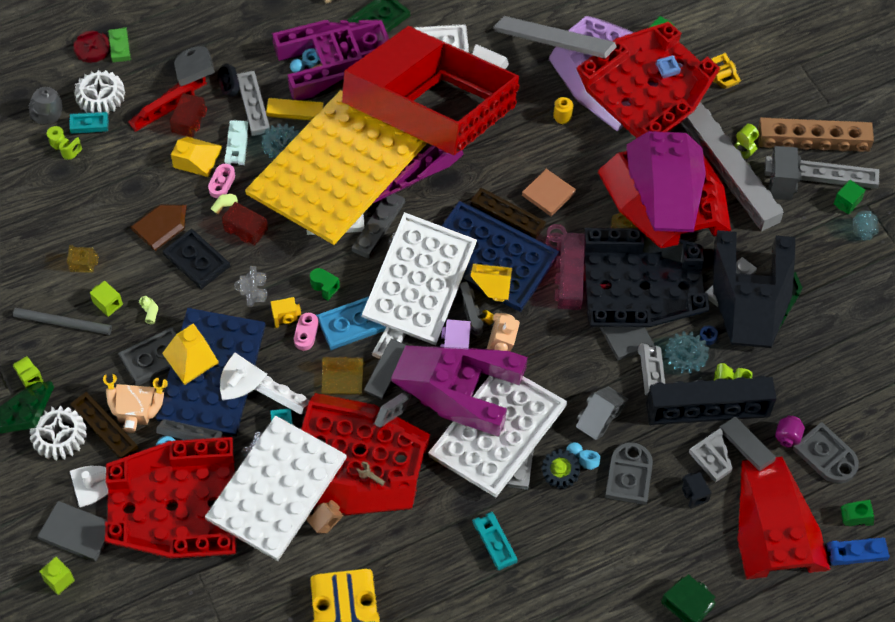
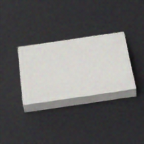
M466 25L415 28L469 53Z

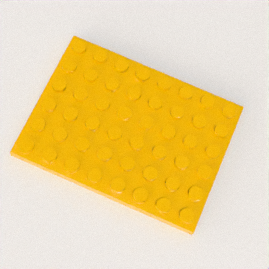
M342 90L331 99L245 189L246 195L333 245L338 242L427 144L406 132L343 103Z

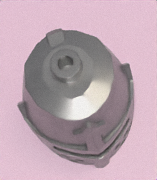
M41 87L33 93L29 103L30 119L43 125L57 121L63 111L62 101L57 91L50 87Z

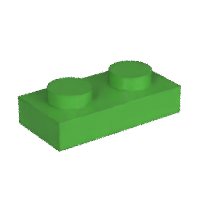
M127 28L108 30L112 62L131 60Z

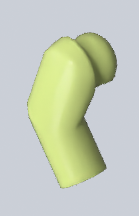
M234 194L220 195L211 207V210L219 214L223 207L237 205L238 199Z
M142 296L139 303L147 312L145 322L154 324L158 305L151 298Z

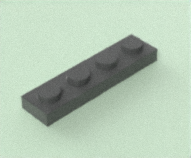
M393 194L381 201L353 244L352 252L365 258H370L404 205V197Z

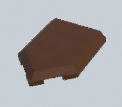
M159 204L131 225L130 228L156 251L185 229L187 205Z

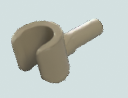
M367 462L361 463L362 467L366 470L361 471L357 468L361 478L369 477L381 486L384 485L385 481L371 472Z

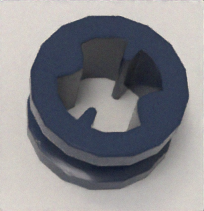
M705 326L700 331L699 339L705 345H712L717 340L718 332L712 326ZM707 332L711 333L710 339L706 338Z

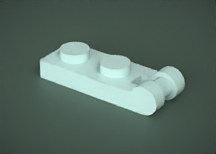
M230 121L225 164L231 165L236 163L240 166L245 165L249 130L248 121Z

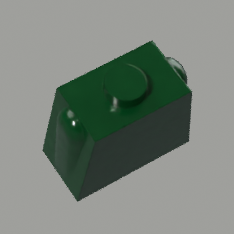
M688 574L685 577H681L670 590L663 594L661 604L683 622H701L714 608L715 596L708 591L704 583L696 581Z

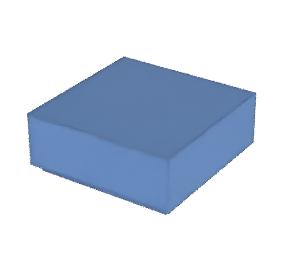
M674 55L656 61V66L662 78L680 74L681 69Z

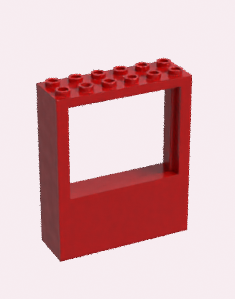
M407 26L344 71L342 102L451 155H456L470 142H473L476 137L483 134L491 125L493 126L501 117L503 118L508 111L514 109L517 103L516 93L519 89V76L413 27ZM440 80H444L485 99V101L458 122L414 100Z

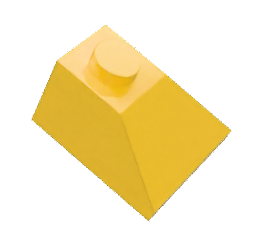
M191 137L179 139L171 153L173 168L209 177L222 150V146Z
M473 264L471 277L489 298H493L494 301L502 302L504 299L508 300L512 268Z
M194 323L176 334L162 353L184 385L219 363Z

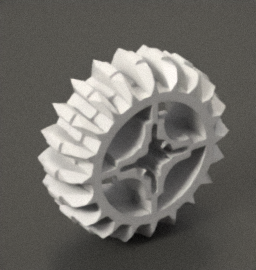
M98 70L97 73L91 71L90 75L84 74V79L79 78V83L75 86L74 95L76 103L86 113L107 112L109 114L110 110L115 112V107H120L121 102H124L125 90L122 81L113 72L108 74L107 70L103 73Z
M59 406L58 410L51 407V411L48 413L44 410V415L41 416L36 428L30 429V440L33 443V448L38 450L41 456L45 455L47 459L53 456L56 461L59 456H62L64 460L67 454L73 456V450L80 451L79 445H84V438L87 436L83 418L76 411L72 412L69 407L63 410L61 406ZM63 422L71 424L74 428L65 426ZM42 438L53 441V444L45 442Z

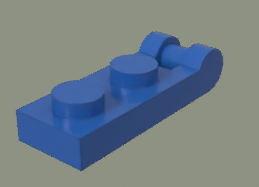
M885 537L843 542L831 541L826 544L827 550L831 553V565L885 561L890 557ZM839 551H843L844 555H840Z

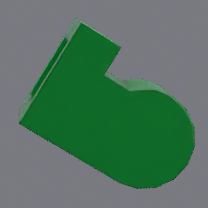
M321 268L311 271V287L316 291H322V298L329 301L340 288L339 278Z
M871 500L848 503L840 507L845 526H856L859 524H865V526L874 525Z

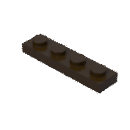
M480 188L471 200L472 206L534 239L539 236L546 226V221L483 188Z
M87 392L70 404L71 408L83 418V421L119 459L127 457L138 450L137 444Z

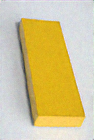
M269 98L266 115L267 117L312 120L324 108V103Z

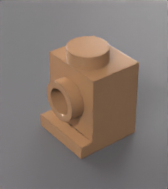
M330 500L328 503L319 504L314 509V514L308 515L306 520L317 533L327 534L343 517V514L339 511L340 507L338 504Z

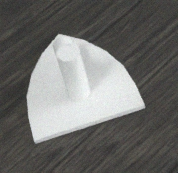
M234 353L221 375L220 391L222 400L236 399L248 394L264 380L267 374Z
M86 466L70 471L79 507L95 503L108 495L106 467Z

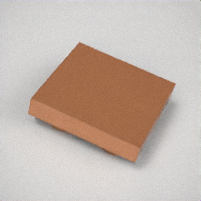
M546 169L522 192V196L552 216L575 194L576 189Z

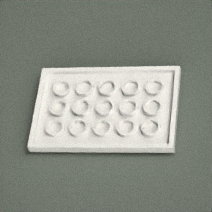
M404 212L362 317L436 345L477 240Z
M489 376L473 396L507 408L506 421L499 437L453 421L428 452L429 457L492 496L497 497L567 406L566 400L524 376L520 386Z
M275 416L205 518L207 521L278 561L346 460V454Z

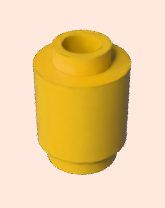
M561 97L555 101L553 116L556 122L560 124H566L572 117L573 102L569 98Z

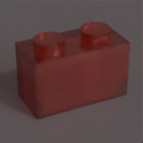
M185 93L182 94L170 120L172 133L193 138L195 132L200 128L202 117H205L207 113L204 98Z
M234 202L222 217L223 228L227 233L235 234L242 241L249 242L254 246L268 230L266 218L237 202Z

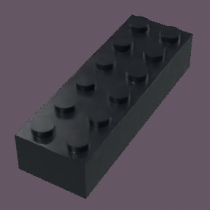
M738 377L730 380L719 378L714 381H677L669 384L658 382L650 385L646 408L649 425L731 420L735 416L738 419L768 418L771 415L777 398L773 377Z

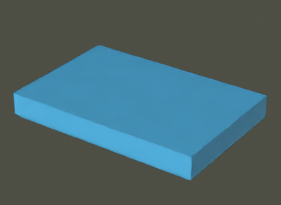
M369 297L316 315L330 350L378 334L386 329V326L362 317Z

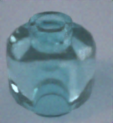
M871 211L858 212L857 216L853 218L854 235L861 237V240L873 239V236L879 232L878 217L872 214Z

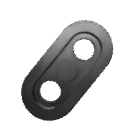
M228 63L223 64L218 70L221 91L226 96L234 97L240 89L237 72L234 66Z

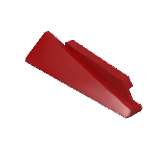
M200 78L184 86H180L177 83L157 100L142 108L140 113L129 120L128 123L136 132L195 98L194 91L206 85V78Z

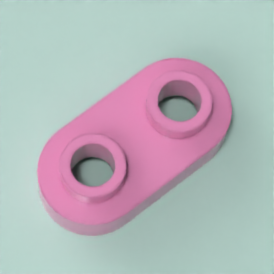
M221 164L217 167L208 185L209 193L212 197L218 198L220 195L228 193L235 179V170L232 165Z
M304 313L299 317L294 334V345L299 350H309L314 344L319 326L318 318L315 314Z

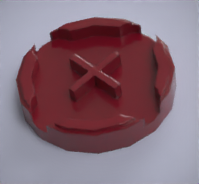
M87 31L80 34L73 44L77 58L88 63L103 60L110 51L109 39L105 34H100L98 31Z

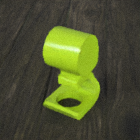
M746 124L736 134L738 141L734 144V147L738 149V146L742 145L747 149L746 152L740 151L744 159L749 158L758 149L754 141L758 138L759 132L752 124Z
M53 126L48 129L47 137L49 138L50 145L56 150L60 149L65 159H73L82 150L79 137L70 144L69 140L65 138L61 127ZM78 144L76 150L73 151V148L75 147V145Z
M720 363L715 369L714 380L719 378H727V380L738 377L752 378L753 373L744 368H737L734 373L733 369L725 363Z

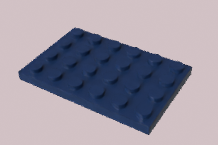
M461 201L458 202L442 224L444 228L477 240L461 282H468L469 286L484 293L471 277L473 264L512 268L508 300L504 299L502 303L519 312L522 311L559 256L558 250Z
M187 308L181 331L194 323L219 363L186 385L183 384L173 368L170 367L167 378L168 385L164 389L162 408L158 411L156 420L161 422L163 419L221 431L222 434L237 436L247 394L236 399L222 400L220 391L221 375L234 353L255 366L266 324L262 321Z

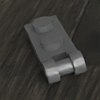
M468 282L460 283L459 294L467 321H471L470 332L472 337L480 338L483 335V321L478 318L480 316L478 305L473 303V300H475L474 291L472 288L469 289Z

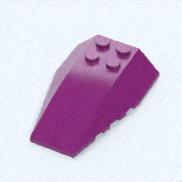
M648 131L628 143L626 148L629 175L635 182L636 191H639L640 200L646 207V213L654 231L694 232L706 176L702 147L687 133Z

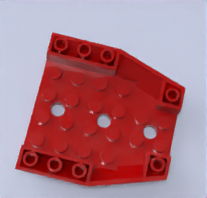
M670 22L616 38L612 41L615 42L616 48L606 59L591 56L576 68L587 93L636 138L648 131L668 132L691 115L720 71V67L708 56L700 61L679 42L681 32ZM674 55L677 63L683 65V67H680V74L662 78L656 66V61ZM654 82L657 86H650L648 83ZM623 101H627V102H629L631 105H630V106H624V105L622 104V102H623Z
M627 151L617 153L598 170V174L619 212L659 248L678 245L680 235L687 232L654 231L647 216L646 207L640 200L639 191H636L634 186L635 182L629 175ZM703 153L706 176L694 231L709 228L714 237L717 230L731 231L724 186Z
M315 393L309 401L301 430L317 439H323L326 444L346 454L347 458L313 509L321 503H328L330 500L338 504L340 507L339 511L343 515L412 509L417 491V480L423 456L426 454L430 434L399 417L394 418L383 427H378L374 423L380 407L374 404ZM358 447H363L366 452L359 455L354 450ZM398 455H403L407 459L405 462L399 463L395 458ZM362 462H367L371 472L385 481L383 486L369 477L363 479L359 476L357 468L361 471L366 470L362 467Z
M233 438L168 441L107 463L108 521L105 522V543L167 558L236 554L237 537L207 521L205 518L211 509L208 506L209 503L218 499L235 474ZM170 503H176L178 505V507L173 511H169L166 509L167 505ZM131 505L135 507V510L132 513L128 514L124 512V509L127 506Z

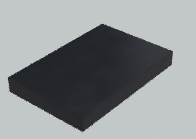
M192 228L162 251L163 255L201 290L231 267L230 262Z

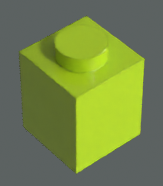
M106 281L96 285L90 292L93 304L108 317L123 305L121 295Z
M57 557L40 570L44 582L57 595L75 581L71 571Z

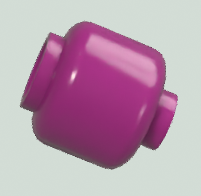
M786 416L780 419L775 437L784 447L798 445L801 443L805 426L798 417Z

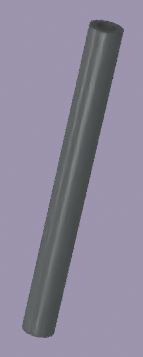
M15 308L13 312V317L106 335H110L112 331V325L21 308Z

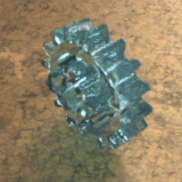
M278 123L277 128L271 126V131L265 130V135H262L261 141L264 154H268L270 159L274 156L276 158L300 133L299 130L295 131L294 126L288 128V124L281 127L280 123Z
M683 331L682 336L676 333L674 339H669L665 349V358H669L668 364H675L674 370L679 367L681 368V373H683L685 369H688L690 374L693 369L698 372L700 366H705L709 357V347H705V340L700 341V335L693 337V332L686 335L685 331Z

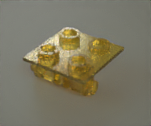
M329 356L322 358L321 394H362L363 358H347V356L341 358V356L338 358Z

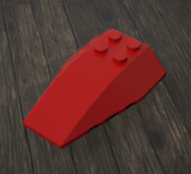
M776 457L773 463L761 471L749 460L742 461L738 545L746 579L765 578L768 576L769 571L800 567H807L809 573L830 571L821 529L783 457Z

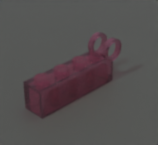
M553 224L547 229L546 245L560 251V256H556V268H559V273L556 272L555 284H559V287L555 289L554 301H558V309L581 310L583 301L585 234L566 233V229L562 225ZM552 229H560L563 235L556 232L550 234V231ZM549 240L557 242V246L551 245Z

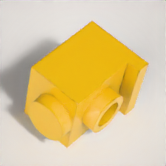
M294 297L271 301L275 328H279V324L282 323L289 324L293 321H298V316H301V309L299 304H295Z

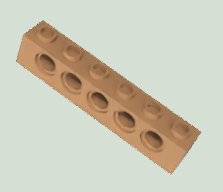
M760 118L758 125L759 147L766 148L784 146L805 150L870 152L874 141L871 122Z

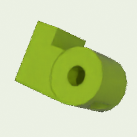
M28 356L13 364L16 373L26 388L37 382H43L39 370L33 365ZM36 377V379L33 382H28L29 380Z

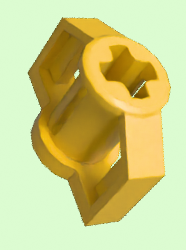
M726 53L711 59L715 64L722 61L724 65L719 66L720 71L713 80L714 83L724 89L739 84L741 80L737 74L736 67L729 60ZM728 76L732 77V79L729 81H721V79L726 78Z

